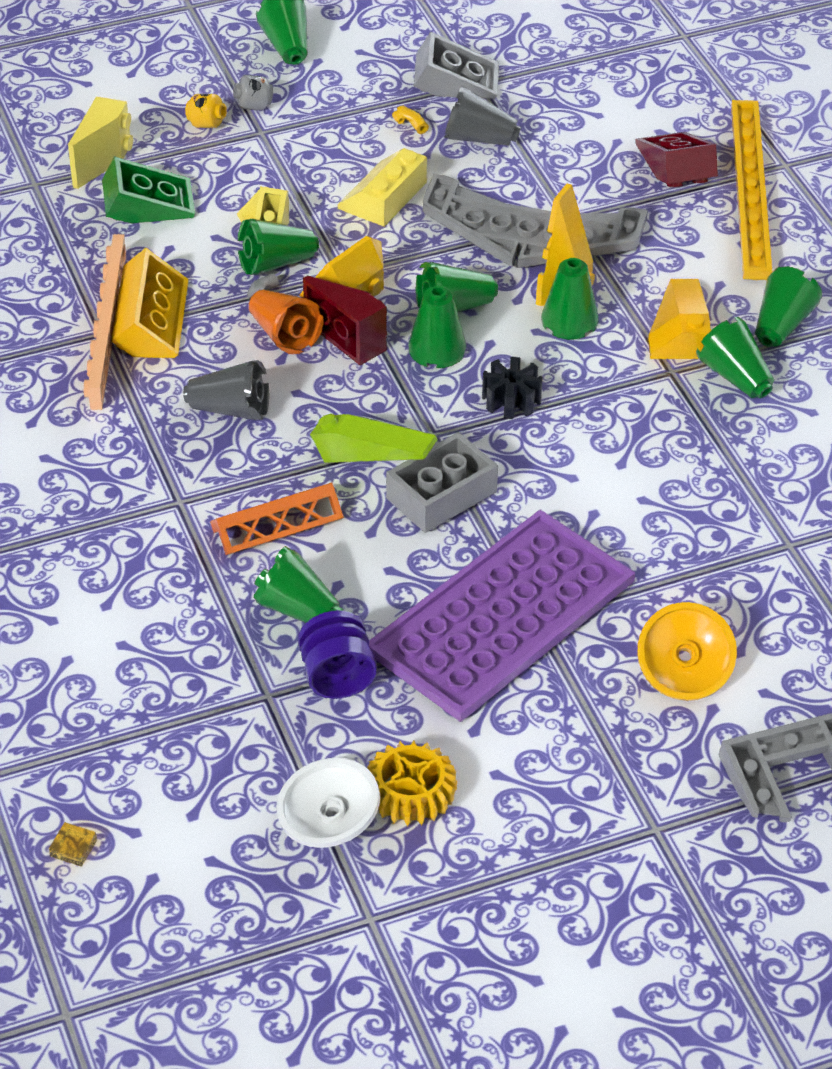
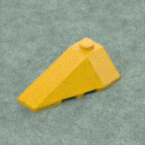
M568 183L553 200L547 230L552 236L542 255V258L547 259L545 272H540L537 279L536 305L539 306L545 305L559 264L566 259L578 258L584 261L588 266L592 286L595 280V274L592 273L593 258L573 186Z
M670 279L648 335L650 359H699L696 354L697 348L701 352L704 347L701 341L711 331L709 312L699 279Z

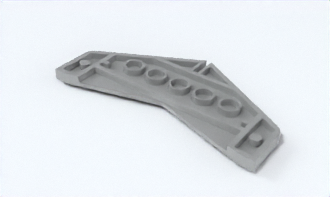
M433 174L423 198L424 214L511 267L518 251L521 252L517 268L546 264L547 259L542 258V255L552 236L547 231L551 211L506 204L459 186V180ZM620 208L618 213H580L591 255L597 256L630 251L637 248L645 227L648 210Z

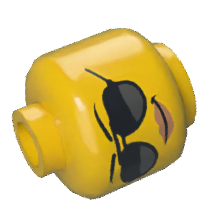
M194 94L186 104L185 114L187 120L196 128H217L226 117L227 108L221 97L217 94Z

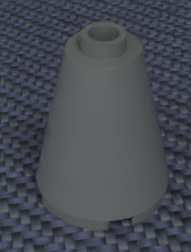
M461 86L456 97L458 102L452 108L444 138L507 146L510 145L511 141L516 142L521 129L520 126H517L518 120L471 90Z
M252 360L190 379L183 389L184 401L189 403L192 409L250 420H263L261 415L267 414L269 406V383L263 384L262 374H267L266 369L261 361Z

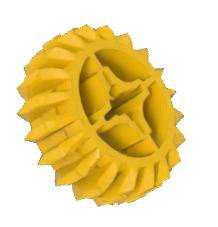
M415 740L410 745H404L399 741L397 748L387 745L385 753L376 752L374 760L369 761L367 769L375 777L380 791L378 810L381 818L391 815L393 824L401 819L405 821L407 827L411 821L417 820L422 826L425 818L435 821L437 813L445 814L448 805H452L455 791L457 790L456 770L451 765L449 756H442L440 748L430 750L428 742L423 746H417ZM436 783V785L430 789V785Z

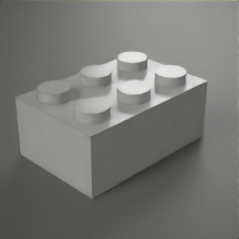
M457 432L434 445L425 459L407 460L387 471L386 499L426 533L496 493L498 465L461 433Z

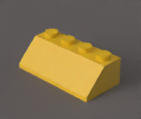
M144 248L123 265L111 342L132 357L175 358L179 354L189 279L148 248Z

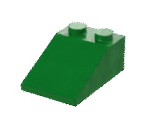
M114 156L102 179L106 217L133 224L188 219L195 216L189 177Z

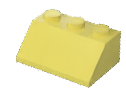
M403 148L381 160L338 203V209L385 227L427 183V157Z

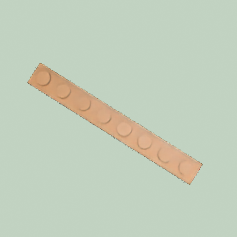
M113 234L111 246L106 247V262L108 264L103 265V280L105 282L100 283V299L102 301L97 302V318L99 320H94L93 327L96 340H91L90 355L93 359H88L87 376L89 380H84V397H89L90 410H102L113 345V342H111L123 265L126 262L124 234Z

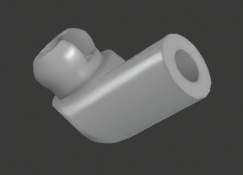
M271 273L255 280L247 292L248 298H251L259 290H270L279 286L277 276Z

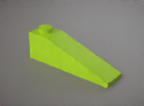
M350 414L323 415L310 433L324 463L422 460L426 458L438 440L436 435Z

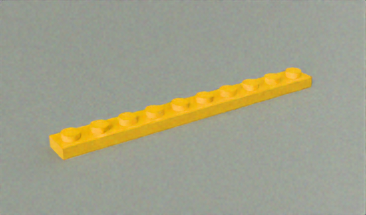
M732 100L731 117L743 279L767 280L773 271L759 103L754 100Z

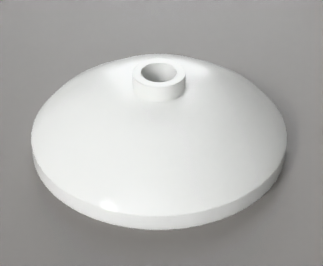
M345 758L322 759L302 767L286 781L277 799V816L284 832L294 841L317 848L337 846L357 837L371 824L379 808L380 791L375 777L362 764Z

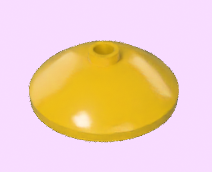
M681 602L658 610L648 619L639 636L637 657L644 677L657 691L673 699L693 701L714 694L728 681L735 667L737 646L730 626L717 612L701 604ZM687 651L691 656L690 660H681L679 652Z

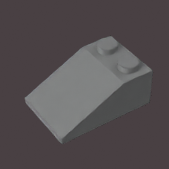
M430 32L416 53L413 86L423 92L439 97H457L462 86L482 98L495 99L498 94L499 62Z

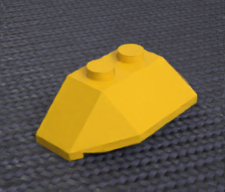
M365 236L328 262L315 278L363 290L372 296L378 295L384 289L381 241Z

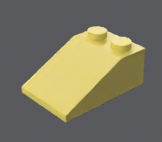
M98 96L94 99L68 143L73 188L79 189L107 171L114 156L123 159L127 151H131L133 136L130 135L131 114L128 113L127 101Z

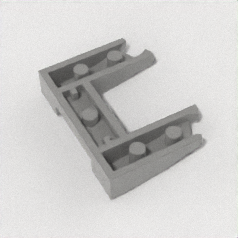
M832 713L722 741L718 754L738 795L753 817L757 818L759 813L779 816L780 822H790L792 818L769 767L822 753L832 770Z

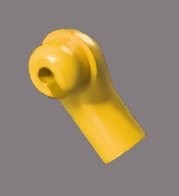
M404 105L398 106L397 110L392 113V117L398 124L404 123L407 119L418 134H424L428 131L429 126L420 113Z

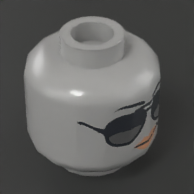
M243 75L239 83L234 84L233 98L238 100L239 106L243 109L261 111L272 102L273 85L269 84L266 77Z

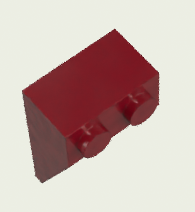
M685 131L635 139L636 146L656 179L666 183L668 187L682 186L684 181L691 180L693 183L708 182V178L718 176L717 148L715 143Z
M308 275L303 277V297L318 304L320 315L323 316L324 323L320 335L360 366L387 351V306L381 300L376 299L370 293Z

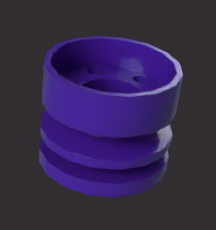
M348 611L324 612L311 618L302 626L298 634V647L301 652L302 661L305 663V672L309 686L315 694L330 699L346 698L362 692L372 683L376 676V662L372 649L369 646L365 625L359 616Z

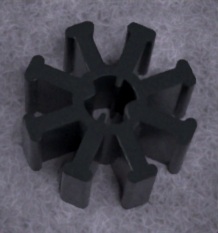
M520 357L510 358V369L504 367L499 359L491 362V373L484 371L482 381V399L485 400L487 398L486 409L490 413H494V410L504 406L505 419H514V407L522 410L525 416L533 414L534 403L540 405L542 399L543 377H538V366L536 364L530 363L529 366L520 370Z

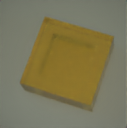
M64 822L49 847L50 857L82 867L97 842L96 832Z

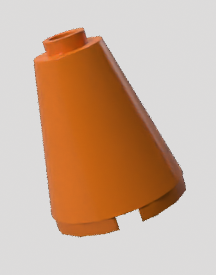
M259 290L253 294L249 301V311L274 344L288 354L304 352L301 349L308 345L313 346L322 332L324 320L318 309L320 307L308 298L269 290Z

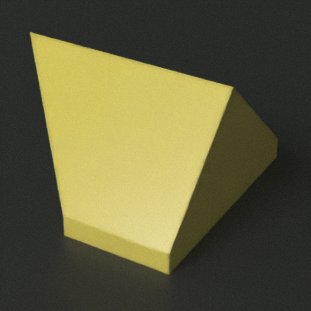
M260 186V189L237 212L241 223L246 219H257L288 225V191Z

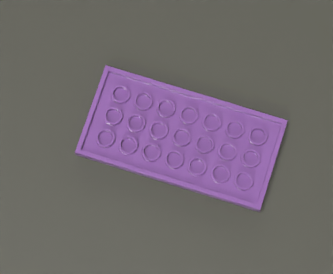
M540 509L370 639L369 646L376 661L455 719L462 722L635 581V572Z

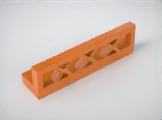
M331 482L210 521L213 533H219L225 555L344 517L333 483ZM329 498L334 515L322 517L313 512L317 501ZM311 503L308 509L302 506ZM293 508L306 513L301 525L296 527L284 521L288 511ZM282 512L280 518L274 516V514ZM310 516L317 519L307 523ZM264 517L277 522L272 534L267 536L254 530L259 519ZM253 521L251 527L245 525V523ZM281 525L288 528L286 530L278 532ZM238 526L248 532L242 544L231 546L226 529ZM252 534L259 537L249 541Z

